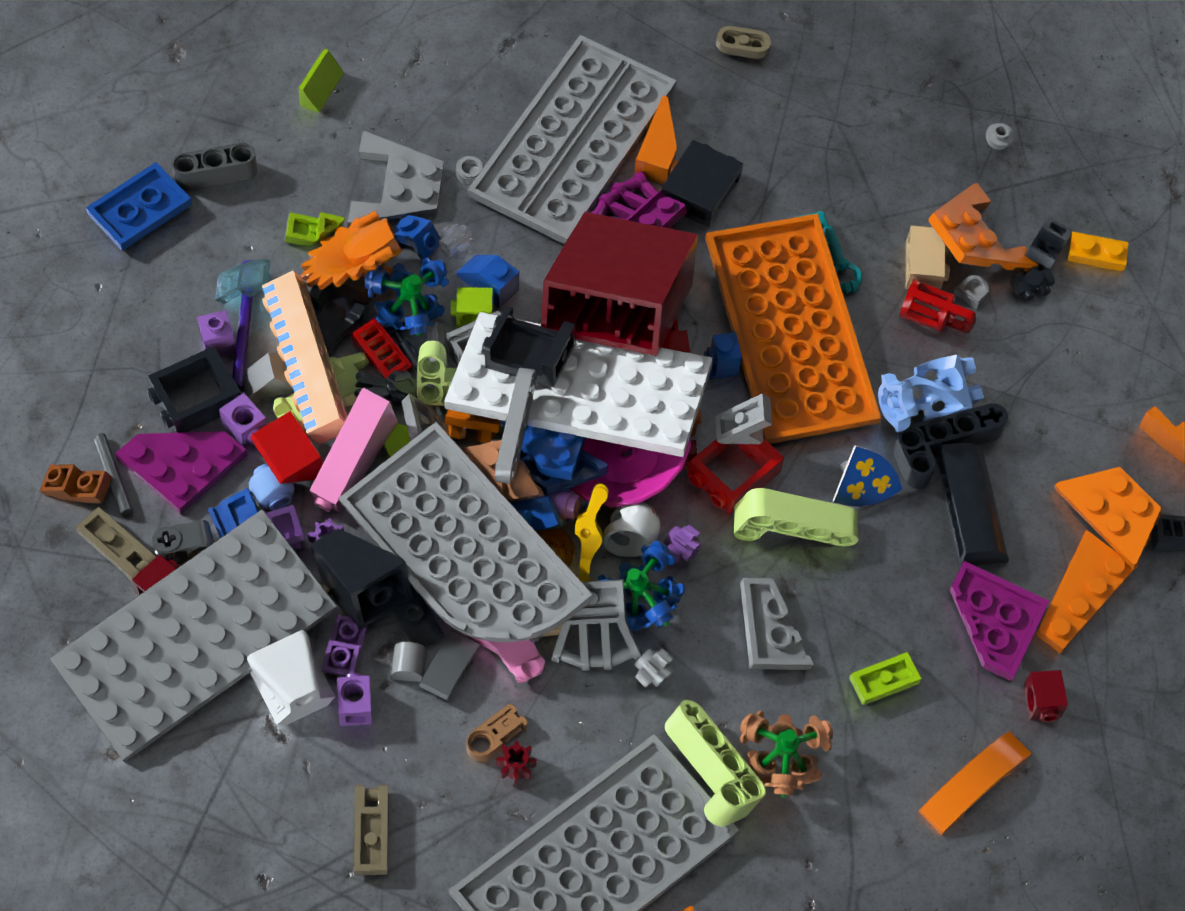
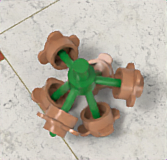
M759 710L756 714L749 713L740 725V732L742 733L740 742L746 744L750 740L758 744L766 737L775 743V749L771 753L751 750L747 754L749 758L748 765L763 782L764 786L774 787V794H780L782 798H785L787 795H794V789L804 790V784L817 782L821 779L822 773L817 768L818 758L814 755H800L797 750L799 743L806 742L813 749L823 747L824 751L831 750L833 730L828 720L822 721L816 715L811 716L809 723L804 727L803 735V731L793 725L791 722L792 718L788 714L780 715L778 721L774 725L769 726L768 720L764 718V712ZM780 755L783 757L782 774H773L777 769L775 758Z

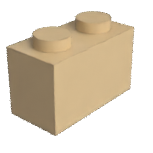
M910 226L906 240L905 289L909 290L913 279L940 290L943 281L948 282L950 265L945 264V257L948 258L949 249L933 227Z

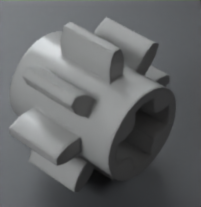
M650 648L634 664L639 669L635 678L644 687L653 683L658 688L673 673L674 670L669 666L673 658L663 648L656 653Z

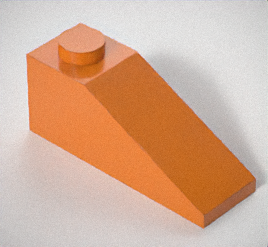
M662 96L635 163V173L641 171L648 181L661 185L664 184L679 161L676 160L677 144L667 96Z

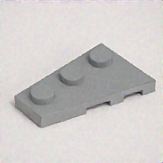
M743 578L740 582L750 669L811 670L814 664L810 655L806 656L801 645L802 638L798 630H794L787 615L789 611L774 579Z

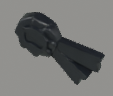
M359 370L355 375L357 379L356 387L365 388L382 398L389 397L396 404L402 405L401 401L408 394L417 398V379L408 371L395 370L387 379ZM362 389L355 390L354 396L358 397Z

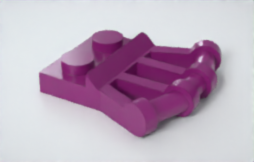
M640 171L635 173L633 178L612 185L608 194H602L597 199L598 205L595 211L591 212L604 216L608 212L619 217V219L671 228L687 213L686 204L664 195L663 190L657 192L647 182L643 172ZM638 188L648 199L630 191ZM619 200L629 206L636 208V210L634 211L626 206L617 203L616 201Z

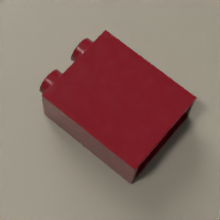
M584 212L543 280L541 326L559 331L564 321L576 324L577 340L658 356L693 285L698 234Z

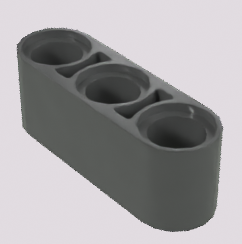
M236 143L186 152L177 155L172 161L175 182L185 191L252 179L257 174L255 149L248 143Z

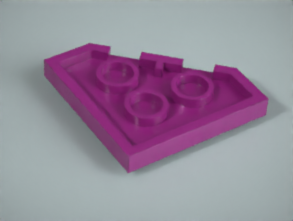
M225 431L137 434L118 450L115 455L120 463L181 515L247 456V451Z
M964 561L951 586V595L982 667L1012 682L1049 604V600Z

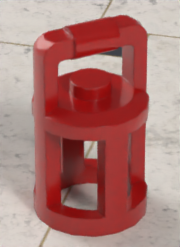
M913 279L899 314V317L903 319H908L939 333L946 326L964 333H970L976 323V313L956 305L955 294L945 292L916 279ZM914 300H917V301H920V302L925 303V304H927V305H930V306H932V307L938 308L939 311H936V310H933V309L928 308V307H926V306H923V305H921V304L915 303ZM955 316L964 318V321L956 319Z

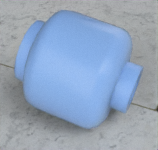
M263 464L254 470V475L249 481V489L261 508L274 511L286 507L292 501L295 491L293 483L280 484L268 464Z

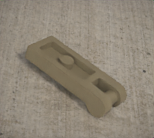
M97 507L76 526L77 533L123 572L131 582L141 570L156 558L154 554L100 507ZM137 556L141 562L134 567L130 562Z
M388 784L378 785V788H365V785H355L354 875H388ZM365 801H378V807H365Z

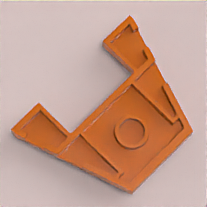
M974 183L937 209L928 219L959 263L984 267L1000 264L1005 270H1014L1015 267L1024 268V272H1028L1031 268L1038 267L1039 265L1034 260L1025 256L1027 252L1025 246L1004 249L998 242L996 234L989 230L977 210L986 209L991 200L978 183Z

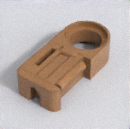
M513 704L506 705L468 735L466 749L469 757L478 762L489 760L501 751L505 743L522 731L521 729L526 732L527 720L523 715L519 717L517 709ZM478 738H485L491 746L485 752H477L472 748L473 741Z

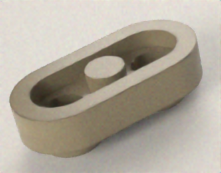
M725 26L717 33L716 46L719 51L725 54L760 59L769 54L771 38L767 33L760 30Z

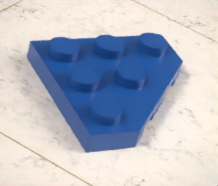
M499 420L505 428L506 421ZM526 426L521 449L533 459L535 467L541 475L572 481L586 437Z

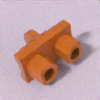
M448 410L445 415L444 425H448L450 438H465L467 428L478 430V441L489 443L492 441V438H495L496 433L499 432L501 423L498 419Z

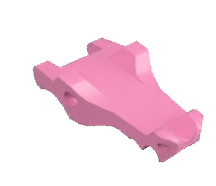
M472 637L476 643L498 654L510 673L514 674L517 683L526 682L542 674L545 669L546 662L544 658L539 655L534 642H531L529 639L516 642H492Z

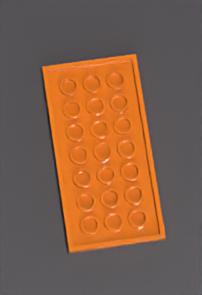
M818 213L706 233V243L732 333L736 332L742 356L741 365L750 396L754 398L763 393L770 397L772 425L763 428V438L769 444L880 423L881 415Z

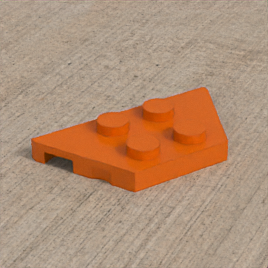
M1121 467L1057 482L1054 485L1055 490L1135 570L1140 563L1143 550L1148 545L1152 536V530L1157 525L1161 516L1162 508Z

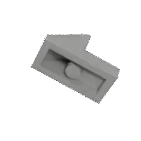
M762 393L715 415L717 442L720 444L763 443V428L772 425L770 397Z

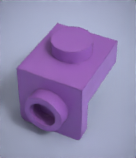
M294 504L265 513L293 550L301 548L300 542L306 540V537L302 532Z

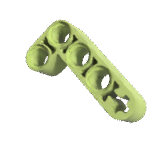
M427 341L420 347L417 364V397L424 404L444 406L445 397L457 368L446 367V349L438 341ZM427 358H435L437 361L431 362ZM432 384V385H435V386H437V387L431 388V387H428V386H426V385Z
M755 488L748 491L734 506V537L742 541H754L759 539L766 531L837 546H851L859 541L858 511L855 508L765 488Z
M684 700L665 722V731L715 793L704 807L707 819L716 826L724 827L749 815L765 796L766 788L702 707L694 701Z

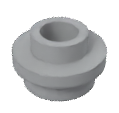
M995 123L988 127L986 139L989 146L993 149L1003 150L1013 142L1014 132L1006 124Z

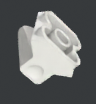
M304 630L253 652L247 658L253 670L250 674L277 725H288L328 706L336 697L312 653L309 636Z

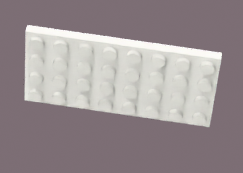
M479 312L445 397V409L502 421L507 420L516 377L485 368V355L481 353L484 339L490 337L493 332L497 315ZM528 322V323H531V324H535V325L541 326V324H538V323ZM576 339V345L554 388L536 383L527 426L684 457L712 368V357L661 348L658 356Z

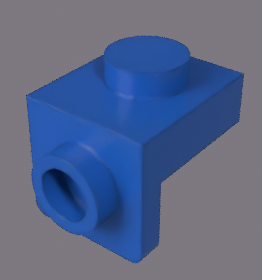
M408 215L400 220L393 229L396 241L414 247L420 259L430 256L442 244V240L432 221Z

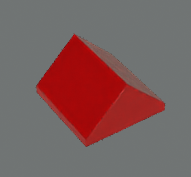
M291 411L254 432L250 437L280 484L316 479L323 465V460Z

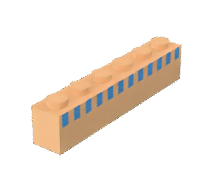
M293 270L262 285L265 294L262 301L273 320L270 322V328L280 343L277 346L278 354L287 366L284 374L295 393L292 396V401L303 419L299 421L300 426L307 437H311L321 445L338 436L348 416L307 285Z

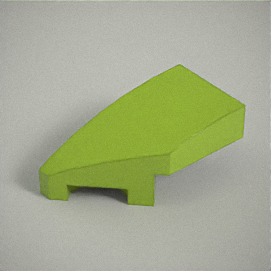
M290 212L284 242L314 246L322 238L328 237L336 228L342 226L345 217L320 212L319 218Z

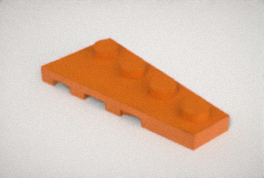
M1086 529L1037 630L1036 636L1061 654L1133 573L1134 569L1116 551Z

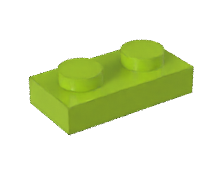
M908 652L853 672L849 677L863 706L918 685L922 679Z

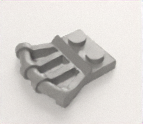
M624 580L582 582L593 594L594 599L562 624L551 661L556 663L562 661L580 667L582 671H591V667H604V670H612L613 666L631 658L639 659L643 654L627 623ZM601 623L603 654L591 655L588 624ZM610 623H617L627 647L612 653ZM579 624L580 654L565 649L572 625Z

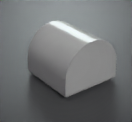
M415 642L397 643L394 646L391 680L421 682L424 676L426 648Z

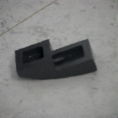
M1048 217L1025 256L1051 269L1073 230Z

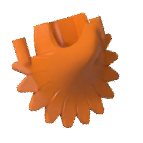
M375 210L360 219H354L349 228L342 226L336 228L334 237L322 238L320 240L322 247L309 251L308 255L311 259L301 264L304 272L300 276L303 280H307L306 283L309 287L317 284L322 290L332 282L336 287H340L348 277L353 280H358L361 275L366 277L368 271L377 269L379 265H381L383 271H387L388 275H390L393 268L388 267L385 263L402 252L401 247L394 237L395 232L388 219H380Z

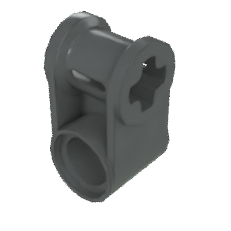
M200 519L185 524L160 528L154 533L152 542L156 557L160 554L167 561L172 559L177 564L188 562L212 545L214 540L209 522Z

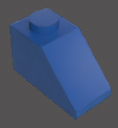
M475 255L456 272V276L472 288H492V303L499 309L519 291L520 271L498 255Z

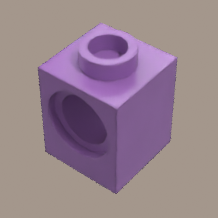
M226 310L197 317L204 350L214 346L220 357L235 354L234 335Z
M245 393L219 409L222 425L244 448L254 444L250 438L251 435L267 425L266 417ZM244 421H250V422H251V423H249V424H247V425H241V424H240L241 422H244Z
M350 673L344 677H338L337 694L340 726L372 724L369 675L363 676L359 673ZM351 694H359L362 696V698L356 702H351L347 700V697Z

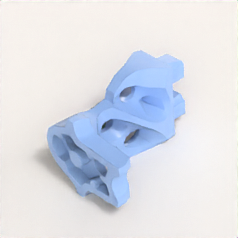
M958 354L931 360L915 367L914 376L900 382L895 374L881 375L882 384L879 387L878 398L881 411L886 420L895 427L896 432H901L910 426L911 418L918 415L919 410H923V420L926 421L972 409L973 404L984 399L982 388L979 384L968 387L965 376L976 373L974 359L960 358ZM927 371H935L937 378L932 381L928 380L925 377ZM913 387H917L922 391L920 399L913 398ZM943 401L945 406L941 411L936 412L932 409V405L935 402Z

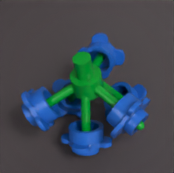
M429 258L423 259L420 277L415 273L407 271L401 263L393 266V271L390 275H388L387 271L382 270L381 265L375 270L368 271L365 277V288L368 289V297L372 298L375 293L383 295L387 288L395 291L398 297L396 302L386 300L384 303L377 302L375 304V309L378 312L376 316L377 321L383 326H393L397 330L409 329L410 335L416 334L421 336L422 333L428 332L427 326L435 325V322L431 321L436 319L437 316H442L445 313V308L443 305H439L437 302L438 297L435 294L422 295V284L428 287H435L438 284L446 287L449 284L444 261L441 259L432 261ZM407 300L411 302L413 316L404 317L406 326L403 327V323L400 321L404 316L401 304Z
M653 541L649 546H642V561L645 565L636 567L631 566L628 562H623L619 565V580H624L625 591L632 593V602L626 604L627 623L633 631L640 630L641 628L646 629L654 624L658 628L668 626L669 621L674 618L671 612L678 608L677 604L685 593V585L676 583L675 578L672 576L660 580L657 584L650 582L648 575L651 570L661 572L666 565L672 566L675 563V558L670 555L669 549L659 541ZM604 575L598 576V581L613 580L612 578H606ZM650 589L654 591V592H653L654 599H653V597L651 596V594L649 593V590H650ZM639 596H644L651 606L649 611H647L645 605L639 603Z

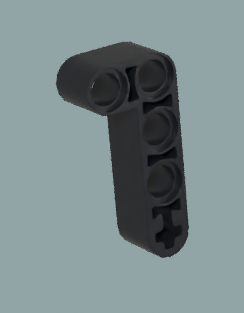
M987 404L911 424L904 431L898 432L893 454L907 485L915 489L927 487L936 466L934 457L938 456L942 445L957 443L981 445L999 439L1008 419L1006 409L999 404ZM960 428H965L969 432L963 431ZM932 435L939 436L941 439H936ZM904 443H910V444H912L913 446L910 447V446L905 445ZM915 468H920L925 472H919Z

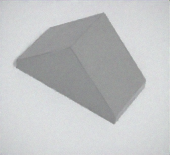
M267 353L245 370L243 386L246 396L251 401L294 393L293 387L289 385L284 371L287 370L286 363L282 361L280 356Z

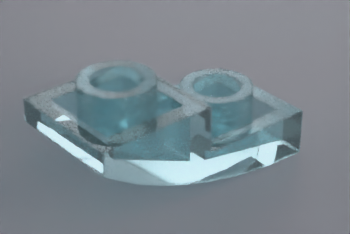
M259 259L249 261L219 274L217 277L215 301L225 305L241 293L252 297L263 290L262 285L270 282L271 279L269 273L270 260Z

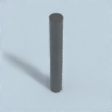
M97 434L94 440L105 471L112 476L110 485L122 516H128L133 513V509L106 434Z

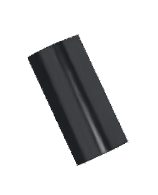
M971 443L942 445L936 460L960 567L964 561L972 565L1008 562V553L983 449Z

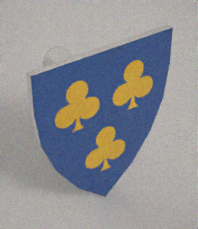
M854 445L849 460L841 464V470L844 473L833 502L856 507L874 505L889 499L903 489L898 474L884 457L872 450Z

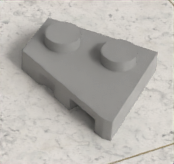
M410 394L401 401L410 441L435 422L449 435L432 406L424 404Z

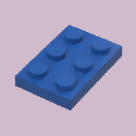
M155 162L87 206L86 211L87 215L123 251L190 207L192 200L163 168Z

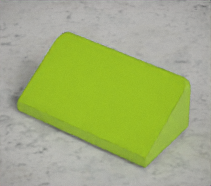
M324 49L298 88L301 106L315 112L321 111L343 76L342 68L328 49Z

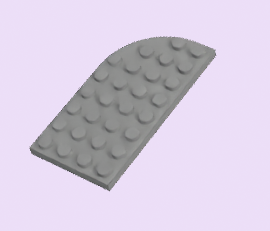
M437 422L429 426L338 498L345 509L378 547L403 558L406 562L410 584L430 607L450 626L471 637L492 642H516L535 638L559 627L594 599L593 594Z

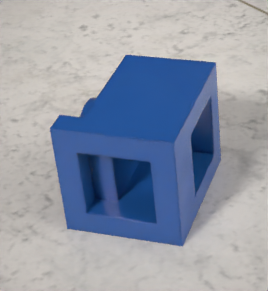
M736 332L713 335L711 347H707V351H704V356L712 357L709 379L739 375L742 356Z

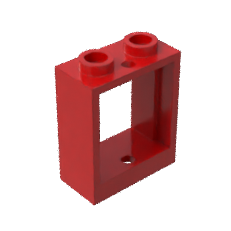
M764 438L761 444H735L760 469L734 491L706 467L710 461L731 445L720 444L717 442V439L690 460L687 474L690 482L696 488H702L710 496L712 503L717 508H723L731 515L734 512V506L748 491L755 488H763L782 470L784 457Z

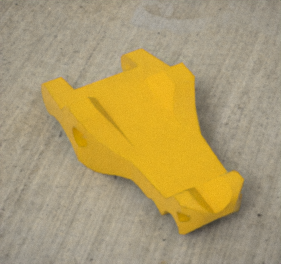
M601 483L594 486L588 508L583 513L577 515L575 534L581 541L578 576L581 582L591 580L589 575L591 560L602 544L603 532L597 522L596 514L608 497V488L605 484Z

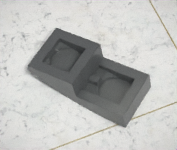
M452 631L428 667L419 687L448 700L461 683L465 670L478 654L480 644Z

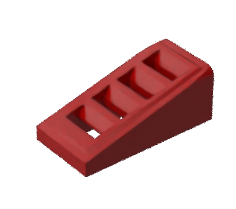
M375 318L352 333L353 346L359 352L365 353L369 363L384 379H387L395 370L409 372L413 369V365ZM378 344H382V346H380L375 351L372 350V348H374ZM388 352L391 353L389 356H387V357H386L385 359H383L382 361L379 359V358H381L382 356H384L385 354H387ZM397 360L399 364L388 371L386 367Z

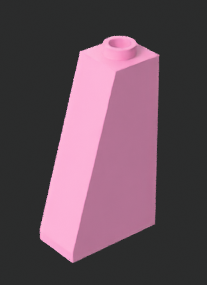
M362 388L310 488V492L315 499L314 504L322 510L330 512L333 509L341 514L344 506L338 498L363 479L398 423L390 401Z

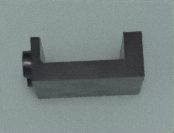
M692 140L662 185L661 190H663L664 195L686 204L687 213L684 215L685 217L710 228L715 220L716 210L733 183H738L741 179L743 163L732 156H727L714 150L707 144Z
M507 306L502 316L498 315L496 317L491 336L484 339L481 353L485 355V368L515 377L520 367L534 369L537 372L536 383L554 388L576 345V324L564 321L559 331L515 319L513 308Z

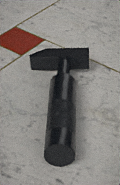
M393 326L385 328L390 337L395 336L400 343V349L417 371L419 354L410 341L405 340L400 334L406 330H397Z

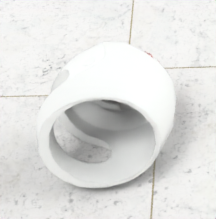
M644 502L617 507L611 515V523L603 532V544L609 552L620 557L642 556V546L651 545L653 541L657 540L659 535L660 520L657 513ZM619 532L628 536L630 543L626 546L619 545L610 536Z

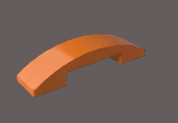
M1008 731L954 775L919 810V813L943 835L965 815L970 807L1005 776L1013 773L1031 757L1032 753Z

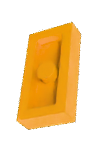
M1072 231L1069 239L1067 261L1124 272L1129 242Z

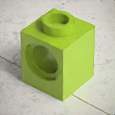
M457 287V299H451V316H456L457 328L476 321L479 312L492 314V288Z

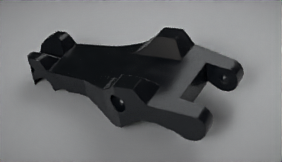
M333 282L322 290L317 284L312 287L309 295L329 358L341 339L363 326L369 308L377 295L376 293L371 298L368 297V289L366 288L361 292L343 284L340 287H336Z

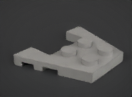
M363 131L359 150L360 159L388 161L381 203L351 201L347 221L348 228L354 219H360L375 210L380 219L387 218L388 220L395 218L402 220L408 215L416 217L437 215L444 161Z

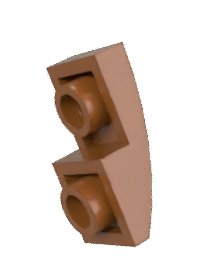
M74 464L50 465L39 491L44 495L64 500L102 503L112 476L107 471H81Z

